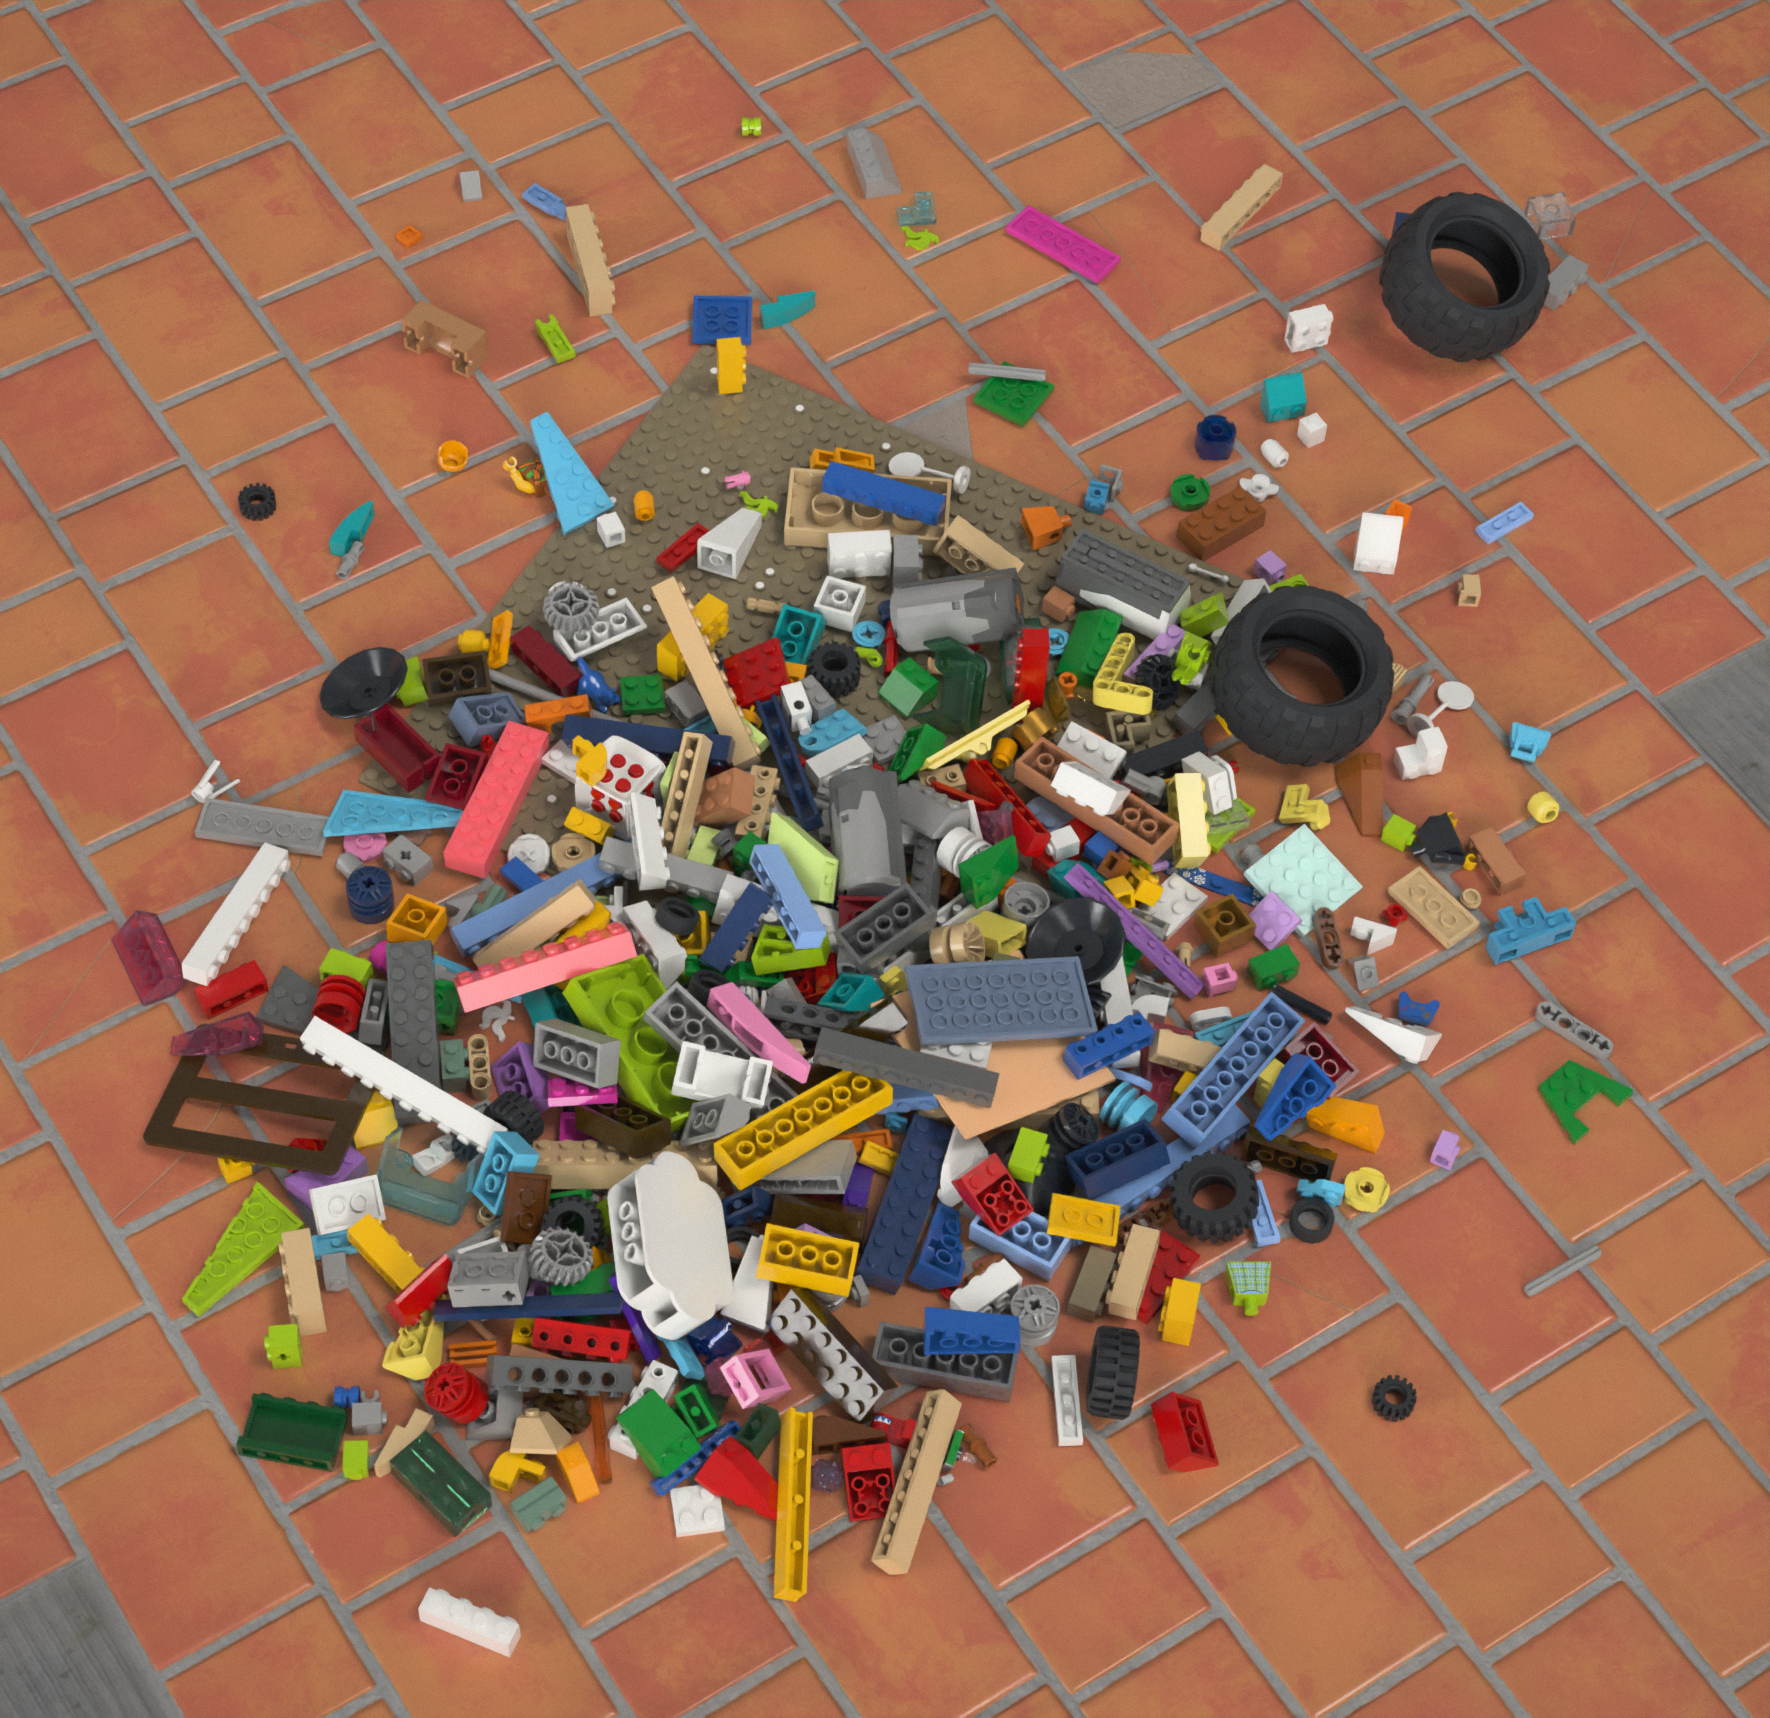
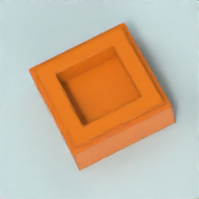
M409 224L396 233V239L408 248H411L423 239V234Z

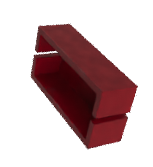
M388 703L372 713L374 731L370 716L354 725L356 742L408 793L423 784L424 778L429 780L434 776L441 755Z

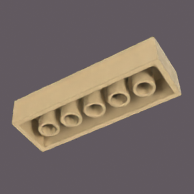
M588 204L565 207L567 237L589 316L613 313L612 305H615V297L612 293L615 291L613 280L609 279L611 277L610 267L605 265L607 264L606 253L601 251L603 250L602 239L597 237L599 236L598 225H594V212H590Z

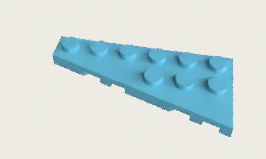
M545 412L530 420V427L540 453V460L545 470V477L552 500L556 506L563 536L613 510L615 505L549 413Z
M343 790L324 827L323 834L324 837L455 827L464 811L420 799Z

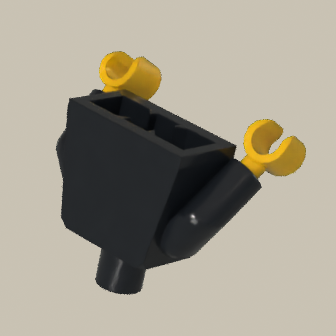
M1445 812L1442 815L1429 816L1417 831L1422 841L1410 846L1415 858L1427 853L1431 863L1463 865L1466 870H1473L1477 863H1473L1475 855L1468 854L1466 857L1464 856L1465 851L1454 829L1458 822V819H1453L1454 814L1452 812Z

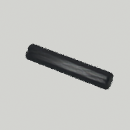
M1278 984L1271 991L1284 1003L1325 1024H1328L1332 1018V1012Z

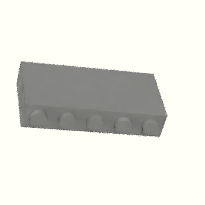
M828 1140L742 1190L755 1185L770 1194H845L857 1159L853 1140ZM731 1181L734 1194L740 1192L739 1189L735 1186V1184Z

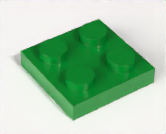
M662 674L620 677L623 716L665 713Z

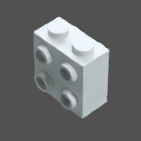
M1325 304L1289 312L1284 340L1290 351L1294 353L1326 345L1331 334L1332 312L1327 309Z

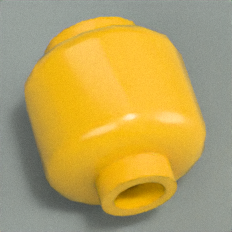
M466 629L463 634H459L457 647L458 650H461V653L488 651L489 639H486L483 631Z

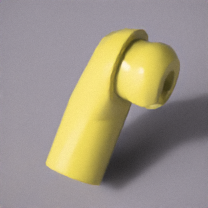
M1325 804L1322 821L1310 822L1312 830H1321L1329 825L1330 814L1327 804Z

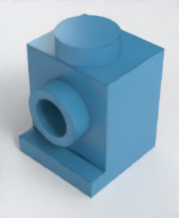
M1090 480L1084 509L1091 513L1104 514L1110 484Z

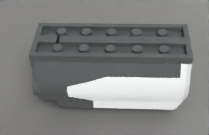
M1084 529L1080 530L1062 555L1061 567L1056 578V584L1059 585L1060 589L1074 596L1076 602L1092 610L1107 609L1123 616L1122 625L1153 640L1159 634L1166 633L1172 624L1176 626L1179 624V615L1182 610L1188 607L1191 597L1190 580Z

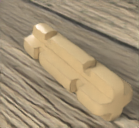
M749 597L746 607L749 610L758 609L757 611L772 614L777 612V615H780L785 603L779 602L776 604L774 601L763 599L757 601V598Z

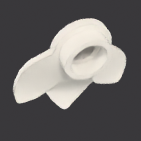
M1256 474L1252 479H1240V486L1257 502H1262L1267 495H1274L1279 491V486L1270 484L1269 477L1264 474Z

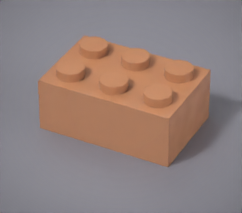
M734 767L704 780L693 825L718 829L751 816L755 776Z

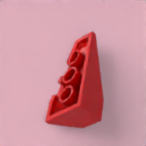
M729 1436L713 1451L694 1480L712 1495L719 1498L722 1495L735 1501V1505L741 1507L743 1504L754 1509L756 1514L777 1522L778 1483L747 1448L732 1436Z

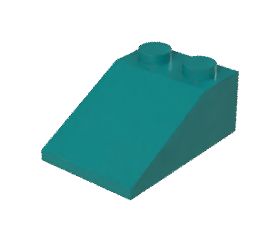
M783 604L771 639L778 637L786 662L808 665L809 656H811L813 650H816L827 621L822 615Z

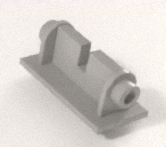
M1142 974L1141 977L1135 975V980L1138 983H1133L1131 987V992L1134 995L1138 994L1139 997L1154 993L1158 996L1170 998L1168 1006H1173L1175 998H1172V995L1178 996L1177 990H1174L1175 987L1166 982H1162L1161 985L1153 982L1154 979Z

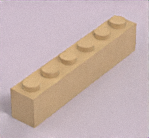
M1266 164L1256 169L1249 180L1246 179L1242 187L1236 190L1228 201L1226 200L1223 203L1221 209L1218 212L1215 211L1208 222L1203 223L1200 232H1202L1200 241L1220 251L1279 190L1283 173Z
M684 732L661 824L664 830V840H661L662 847H666L667 854L681 858L686 856L713 743L704 734Z
M581 879L577 880L478 950L473 957L474 963L478 967L488 963L495 965L500 963V960L505 957L512 956L516 958L522 956V952L531 949L537 951L545 940L551 941L559 935L558 931L562 928L568 929L573 926L579 916L590 914L595 909V896Z

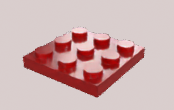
M778 637L724 659L723 664L728 678L726 682L727 688H732L737 698V705H740L741 709H749L752 705L756 706V700H759L761 703L772 699V694H775L777 697L780 695L781 686L791 684L781 642Z

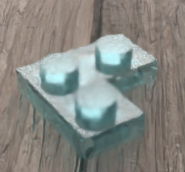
M914 192L915 206L897 207L898 226L936 224L933 192Z

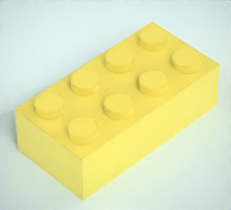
M1201 773L1175 774L1166 786L1169 817L1179 823L1178 838L1172 844L1174 869L1199 868L1211 853L1210 842H1207L1206 836L1209 832L1208 821H1205L1204 815L1207 812V803L1203 801L1205 782L1201 780Z

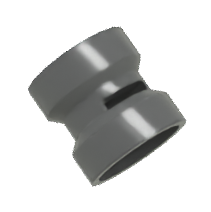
M728 828L720 831L711 839L712 844L719 848L723 859L733 855V847L738 843L737 840L732 838V833Z

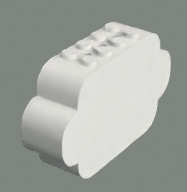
M670 1151L662 1152L610 1188L607 1199L618 1289L623 1299L631 1307L642 1312L646 1325L654 1334L665 1339L678 1340L711 1319L717 1311L732 1302L734 1287L722 1203L718 1194L710 1185L699 1181L698 1174L689 1160Z

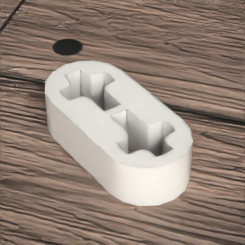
M1228 1007L1200 1010L1194 1012L1189 1017L1192 1028L1196 1031L1204 1030L1233 1019Z

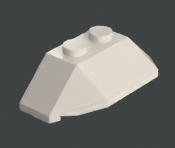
M954 1126L943 1162L940 1178L941 1188L938 1189L937 1195L940 1201L949 1207H953L962 1200L951 1181L982 1158L988 1156L987 1149L977 1135L965 1140L956 1126Z

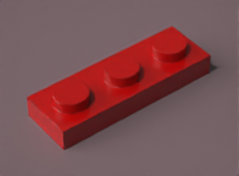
M697 523L657 556L656 562L670 573H673L697 552L698 539L708 533L709 530Z

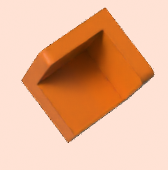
M1394 499L1385 512V515L1403 517L1401 533L1409 523L1412 507Z

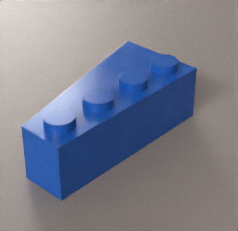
M925 1307L923 1322L924 1355L1019 1353L1021 1342L1019 1316Z

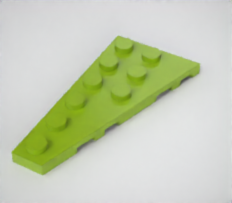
M258 1181L254 1185L253 1192L249 1198H246L242 1204L243 1207L237 1217L233 1218L217 1243L214 1253L206 1260L205 1267L196 1276L182 1298L183 1303L198 1317L204 1314L279 1250L278 1243L283 1242L281 1233L305 1228L304 1223Z

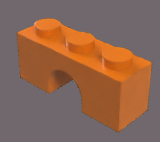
M587 694L525 705L527 726L546 731L549 734L552 733V724L565 721L566 714L593 718L592 707Z

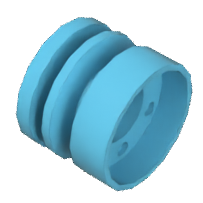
M1124 1081L1114 1089L1105 1101L1099 1114V1120L1105 1124L1108 1123V1126L1112 1129L1119 1125L1118 1131L1143 1119L1151 1123L1157 1112L1158 1103L1147 1095H1142L1138 1098L1139 1090L1132 1088L1130 1083Z

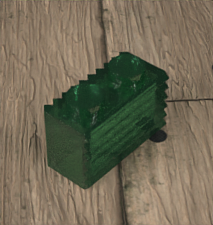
M757 1403V1407L752 1411L753 1414H749L748 1421H745V1425H742V1428L739 1429L740 1432H737V1436H734L735 1440L747 1448L757 1460L763 1454L781 1425L779 1412L762 1403Z

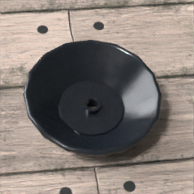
M376 647L362 650L346 658L331 671L323 682L319 695L322 709L331 717L340 719L363 717L377 711L386 705L404 684L408 671L405 657L395 649Z
M1069 898L1050 906L1036 919L1028 934L1026 954L1028 959L1079 956L1086 986L1100 982L1115 969L1124 952L1126 933L1120 917L1107 904L1092 898ZM1078 948H1082L1080 952H1076Z
M1021 1128L1002 1131L984 1143L988 1155L996 1153L1006 1169H1008V1163ZM1049 1154L1046 1158L1042 1157L1043 1169L1040 1177H1035L1033 1184L1013 1178L1033 1207V1212L1040 1216L1049 1215L1052 1193L1071 1196L1075 1189V1183L1069 1177L1066 1163L1057 1161Z

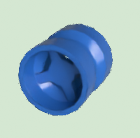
M335 1386L334 1406H339L342 1409L345 1407L352 1409V1403H360V1386H351L350 1388Z

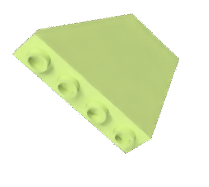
M772 813L768 844H779L782 851L786 854V859L790 866L793 867L794 873L801 882L802 888L809 897L810 902L815 904H833L839 860L790 817Z

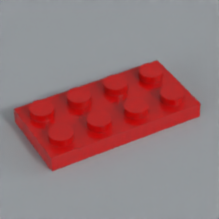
M1165 1231L1160 1233V1243L1137 1318L1145 1324H1148L1163 1306L1167 1286L1172 1287L1173 1278L1184 1280L1201 1257V1255Z

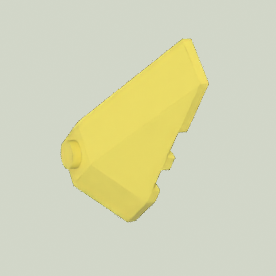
M442 1293L437 1300H446V1295ZM436 1306L430 1311L425 1309L419 1314L422 1318L413 1327L408 1325L399 1329L400 1335L396 1342H391L387 1347L382 1363L385 1369L413 1380L428 1378L440 1366L444 1321H434L433 1313Z

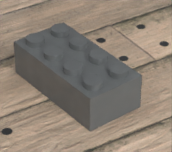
M906 882L834 932L838 946L860 973L865 975L935 926L933 913Z

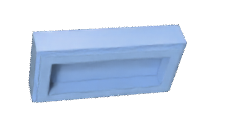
M1108 1066L1116 1081H1126L1134 1087L1150 1092L1153 1085L1151 1082Z

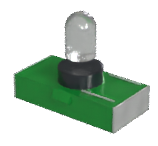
M956 1429L953 1432L940 1471L948 1473L955 1465L954 1462L960 1459L963 1448L960 1447L964 1434L963 1431ZM964 1452L962 1461L971 1465L977 1462L975 1455Z

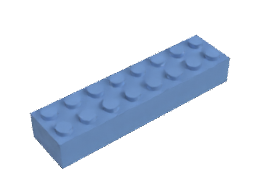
M1270 992L1170 1107L1161 1120L1196 1149L1306 1020L1273 992Z

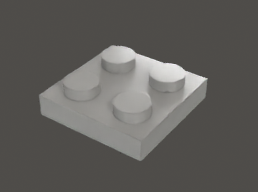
M895 715L867 726V734L862 736L873 750V759L879 765L893 760L906 733V730Z

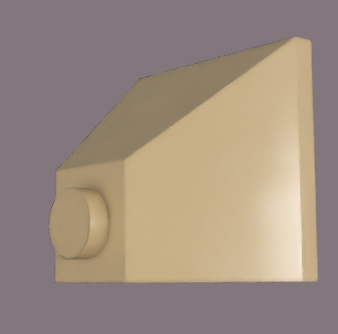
M528 1408L516 1419L510 1453L558 1454L572 1441V1435L549 1412L539 1411L538 1408Z

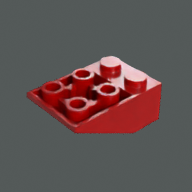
M835 952L830 953L826 965L783 971V978H792L807 1004L818 1006L817 1003L839 978L837 969L838 955Z
M996 1153L985 1156L951 1181L963 1201L997 1236L1002 1235L1034 1211Z
M882 1442L841 1447L842 1473L850 1522L885 1518L895 1489L890 1443Z

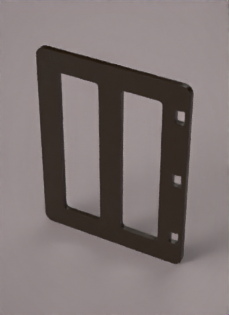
M201 1024L196 1028L143 1134L145 1143L150 1146L331 1176L339 1171L376 1087L373 1086L370 1089L360 1082L361 1079L359 1077H356L347 1099L336 1100L197 1077L208 1053L213 1049L338 1070L342 1069L337 1064L331 1066L322 1060L323 1056L315 1053L312 1055L304 1050V1045L299 1038L212 1024ZM221 1034H231L232 1036L231 1038L221 1037ZM286 1043L297 1045L295 1049L285 1047ZM376 1051L377 1053L387 1058L385 1053ZM187 1098L336 1122L322 1151L173 1127Z

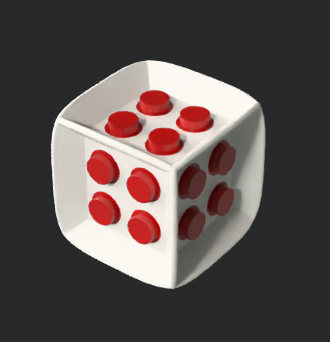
M613 735L602 743L607 751V772L605 776L593 787L577 776L575 780V801L577 808L613 825L616 828L614 836L627 840L631 838L628 816L630 793L636 792L654 798L656 807L661 806L663 798L659 784L664 776L666 767L654 754L625 738Z

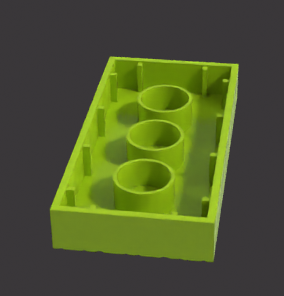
M641 954L571 978L563 991V995L583 1027L620 1040L617 1081L628 1099L671 1119V1133L685 1128L692 1104L700 1101L671 1094L680 1054L643 1020L645 1012L667 991L645 955Z

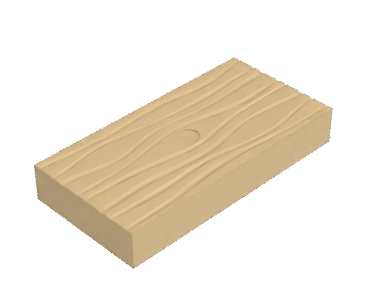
M791 468L784 527V545L827 548L828 533L889 530L892 552L893 535H918V543H922V555L939 556L932 550L948 529L952 479L876 474L945 495V510L937 526L822 492V480L826 470Z

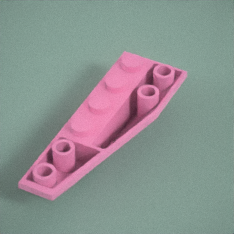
M733 982L710 989L707 1007L733 1035L762 1059L773 1061L772 1066L802 1084L807 1082L811 1065Z

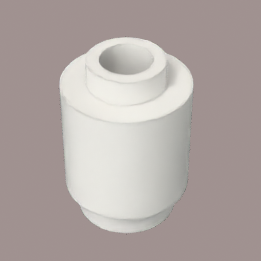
M1268 439L1261 445L1262 455L1273 467H1282L1287 463L1289 453L1276 440Z

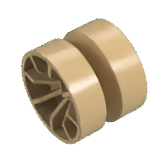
M965 921L956 923L953 926L936 927L932 930L929 948L934 964L984 961L985 942L982 932L975 922Z

